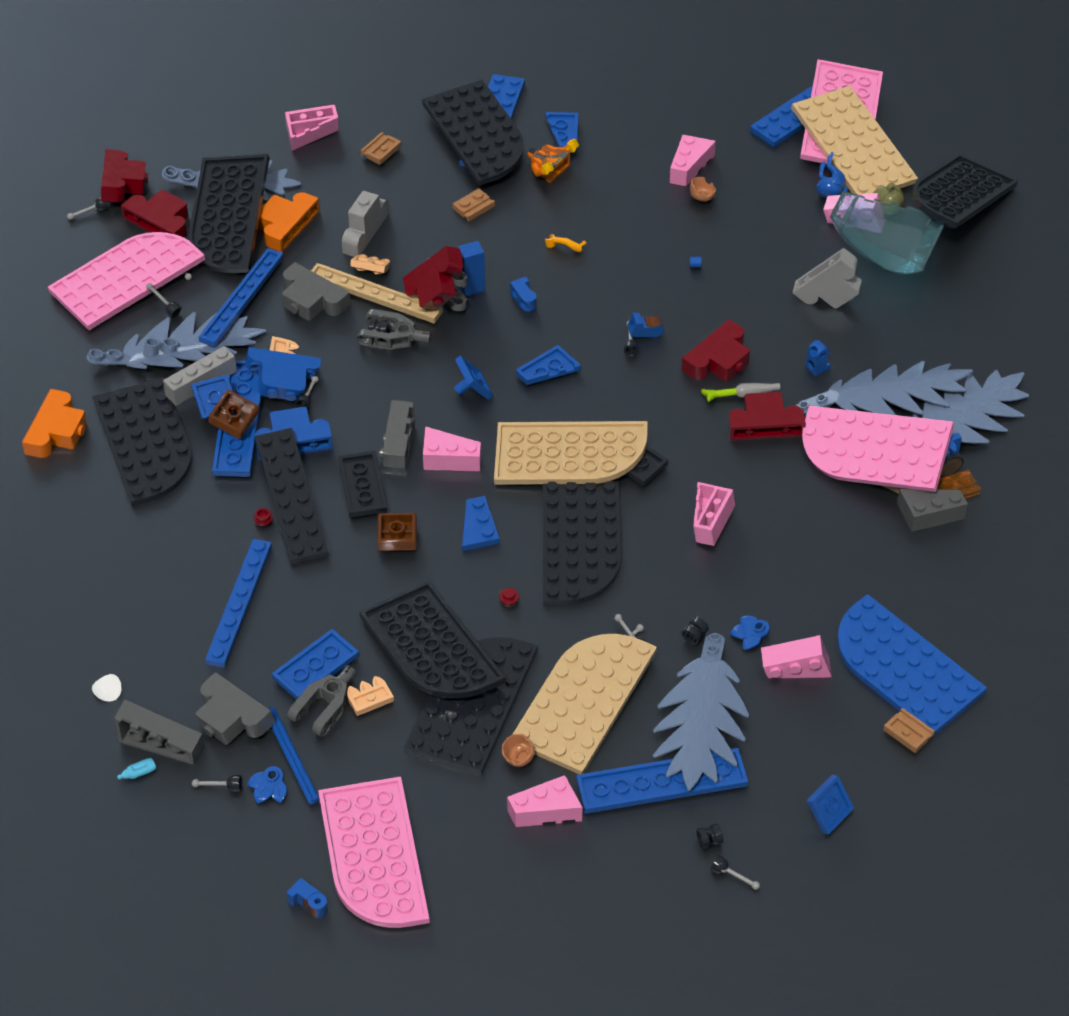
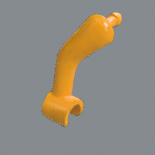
M554 234L549 236L550 239H545V244L548 248H552L556 243L568 246L575 252H582V246L586 245V241L578 244L568 238L555 237Z

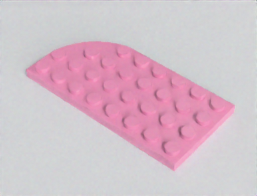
M163 232L144 233L128 238L48 286V290L88 330H91L152 293L151 290L146 288L148 283H152L153 288L156 290L204 261L205 255L189 240L181 236Z

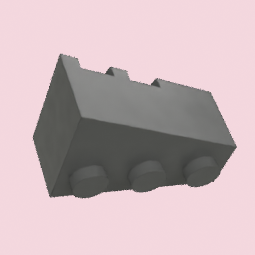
M391 401L387 429L383 437L384 447L380 449V458L383 459L384 467L406 468L415 430L414 402Z
M899 489L897 505L911 532L965 519L968 506L961 490H936V492Z

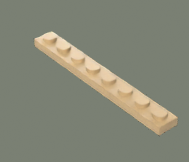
M319 263L311 270L349 291L352 295L434 324L443 313V307H439L436 310L420 307L418 298L407 296L404 293Z

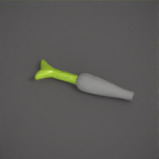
M742 383L737 385L736 388L702 389L701 393L707 397L708 402L715 398L736 395L739 398H744L747 393H765L780 390V383Z

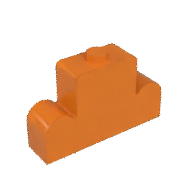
M304 192L295 194L293 201L273 195L261 207L258 229L264 231L266 246L282 253L320 211L319 198Z
M50 389L22 441L25 455L45 458L52 453V445L68 449L76 447L80 437L85 433L87 422L84 410L73 408L71 395L68 392Z

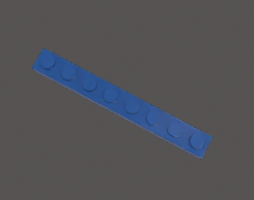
M269 248L266 249L199 335V342L216 347L283 260V253Z
M257 539L252 540L205 658L206 665L226 667L271 551V542Z

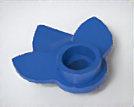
M746 615L740 617L741 624L736 625L730 633L732 637L743 639V650H748L759 645L761 639L768 636L770 626L765 620H758L754 616Z
M276 766L268 767L264 772L256 773L249 779L247 785L255 788L254 798L257 804L266 801L271 796L277 802H283L287 793V787L283 782L284 775L280 768ZM275 773V778L270 779V774Z

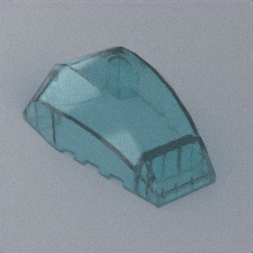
M842 191L831 212L830 218L844 241L858 254L885 270L897 274L911 275L923 272L945 224L930 219V216L913 207L907 206V208L898 207L899 204L891 202V205L881 203L879 199L874 198L872 201L865 199V196Z

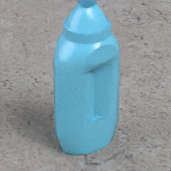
M147 758L129 765L117 778L119 780L122 778L136 779L156 770V765L152 758Z

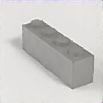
M225 346L164 379L165 395L177 406L194 396L191 384L226 374L230 376L237 372L235 356Z

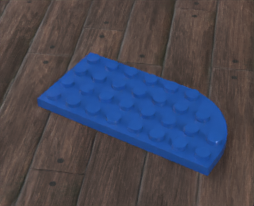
M865 595L849 608L843 616L839 625L837 643L840 656L847 668L897 710L900 711L904 708L935 731L934 736L987 692L985 685L870 595Z

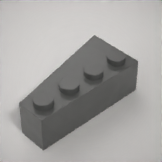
M125 699L114 717L120 743L193 765L204 747L202 733Z

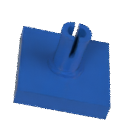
M461 355L455 359L464 376V379L454 386L458 394L463 395L464 392L472 387L487 400L494 396L483 374L477 367Z
M227 374L191 384L202 420L209 419L210 413L227 389L232 391Z
M832 774L807 799V803L822 833L827 835L854 809L838 775Z

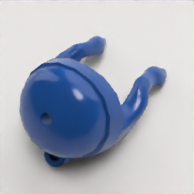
M831 152L827 158V168L831 171L832 177L827 178L823 175L825 161L820 164L819 177L821 180L818 181L816 190L818 195L824 199H827L828 196L846 195L848 193V187L845 186V175L838 168L831 165L834 152Z

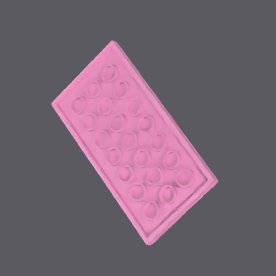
M818 59L811 98L851 86L874 119H876L883 72ZM805 129L800 159L819 163L825 161V164H827V158Z

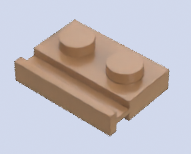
M381 132L361 150V155H365L369 160L381 165L401 147V141L389 135L386 136Z
M478 188L454 202L452 206L463 218L466 217L469 222L493 208L495 201L491 200L486 193Z
M904 708L898 714L896 713L883 728L886 733L914 753L919 751L935 733L932 728Z

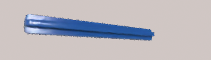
M274 707L268 708L275 720V724L271 728L310 805L318 803L319 796Z

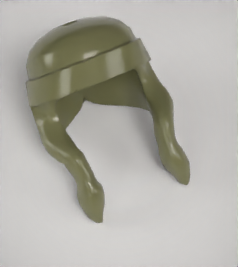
M889 183L887 187L881 186L873 192L878 193L884 214H895L902 209L905 202L904 195L901 189L894 183Z

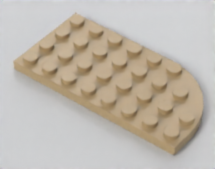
M498 422L494 485L547 484L550 481H554L557 484H566L567 482L597 484L619 478L632 470L643 457L647 447L648 422Z
M602 634L576 643L558 660L513 734L525 735L532 742L535 755L577 774H584L656 654L657 647L632 636L622 634Z

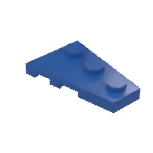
M557 345L516 369V376L526 385L580 371L581 365Z

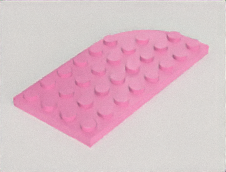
M809 406L805 418L806 426L803 428L802 436L805 451L811 462L819 471L831 478L849 482L936 492L954 423L953 421Z
M401 776L318 790L334 884L337 894L346 908L358 918L382 927L402 928L430 923Z

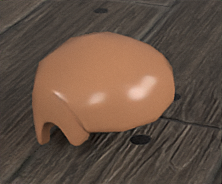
M695 177L692 179L690 194L694 199L706 202L715 197L716 188L712 182L708 184L705 177Z
M512 734L502 744V755L514 767L527 765L535 755L532 742L523 734Z

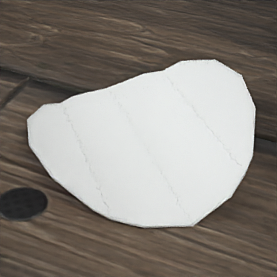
M114 674L103 676L92 685L93 693L99 699L107 702L116 700L122 690L121 682Z

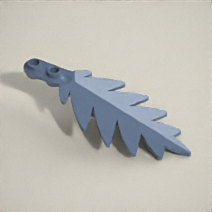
M269 160L268 170L272 164V160ZM167 166L162 170V178L165 181L192 186L197 189L200 170L195 172L190 169H180L174 166ZM287 169L270 173L266 178L263 201L266 202L268 199L265 190L283 196L285 194L284 188L298 187L301 185V182L284 178Z

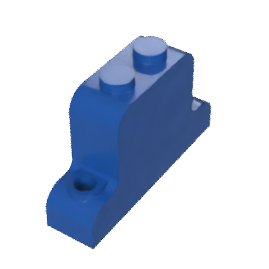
M252 347L248 348L245 356L246 368L259 373V393L265 397L296 401L297 397L303 394L306 387V379L317 376L321 365V358Z

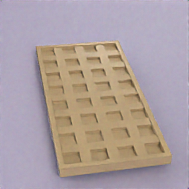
M851 86L792 104L791 109L825 157L828 158L829 154L834 152L831 165L843 172L845 184L852 194H871L881 186L887 187L889 183H894L897 187L903 188L917 182L918 177Z

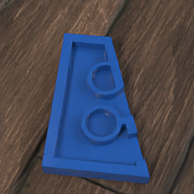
M545 112V118L558 147L566 146L572 139L577 140L579 113Z
M481 496L467 499L462 551L500 543L486 497Z

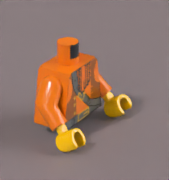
M570 140L564 147L544 145L539 150L531 148L527 156L531 158V169L535 176L542 177L551 183L570 166V153L575 152L576 148L579 147L577 140Z

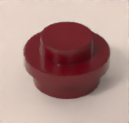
M260 508L254 514V522L260 526L269 525L273 520V514L267 508Z
M505 588L500 592L499 599L505 606H514L519 600V593L513 588Z

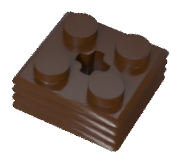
M227 389L210 413L209 423L241 439L259 413V405Z
M416 513L378 514L377 547L379 551L416 550Z

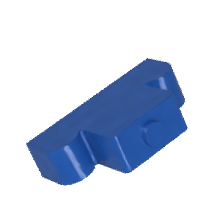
M306 407L271 412L272 430L261 428L255 433V436L292 428L299 454L333 449L329 423L323 419L310 423ZM256 444L258 459L261 460L260 455H259V451H258V448H257V444Z

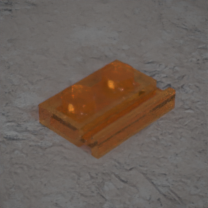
M969 470L940 478L937 490H961L964 498L978 495L981 492V488L977 486V482Z

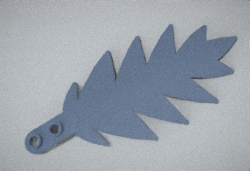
M192 312L173 331L169 338L170 317H167L156 325L138 344L139 335L135 334L125 345L123 352L117 349H110L107 352L91 349L86 359L92 365H126L140 369H147L146 365L183 367L184 364L176 358L198 361L205 357L201 352L212 353L223 346L256 344V341L250 339L266 333L267 330L244 328L248 319L245 316L237 319L216 347H212L199 342V335L216 314L211 316L193 334L196 313ZM226 347L233 355L237 354L236 351Z
M922 361L903 372L900 376H898L897 365L894 364L873 380L872 369H868L846 382L843 386V381L839 380L829 388V391L803 400L796 406L803 410L804 417L807 415L809 406L829 408L834 403L844 410L858 411L854 407L856 406L871 413L896 415L884 401L886 400L910 412L924 415L923 411L909 395L936 405L950 407V404L933 389L949 392H966V389L956 381L973 373V370H949L951 364L948 363L923 373L925 361Z
M995 370L987 378L983 388L974 376L969 374L965 381L964 388L966 392H964V397L958 392L945 391L944 400L950 404V407L944 408L943 406L925 401L922 418L953 421L952 435L959 433L963 443L989 444V440L970 427L996 432H1008L1007 428L986 414L1011 418L1024 417L1023 413L1002 403L1029 397L1028 393L1016 389L1021 383L1024 372L1001 378L998 370Z
M718 633L706 636L701 658L692 661L677 674V677L687 676L659 703L658 709L684 703L672 711L653 729V732L656 733L682 725L662 743L653 754V758L681 748L672 760L666 773V778L682 771L683 780L688 791H691L696 785L702 773L714 783L718 782L717 769L711 751L737 767L736 759L718 729L742 742L746 740L738 725L723 707L725 706L749 718V713L741 697L729 681L731 679L739 683L740 680L732 668L721 660L725 638Z

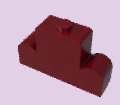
M105 149L101 201L120 202L125 199V193L143 194L144 185L148 183V173H145L146 162L128 160V153L122 150Z
M160 190L148 201L142 195H133L121 205L124 219L150 233H171L183 238L187 236L185 219L188 217L187 203L177 196Z
M445 246L404 276L403 282L406 295L418 298L420 307L432 310L438 309L452 299L456 294L453 275H459L463 268L461 249Z
M727 320L682 357L681 370L697 380L706 378L708 371H710L722 380L729 381L738 372H742L744 367L749 364L750 349L743 345L744 329L732 320Z
M781 392L747 393L744 396V410L734 409L730 412L728 430L730 440L802 436L806 422L804 412L800 407L793 405L784 409Z

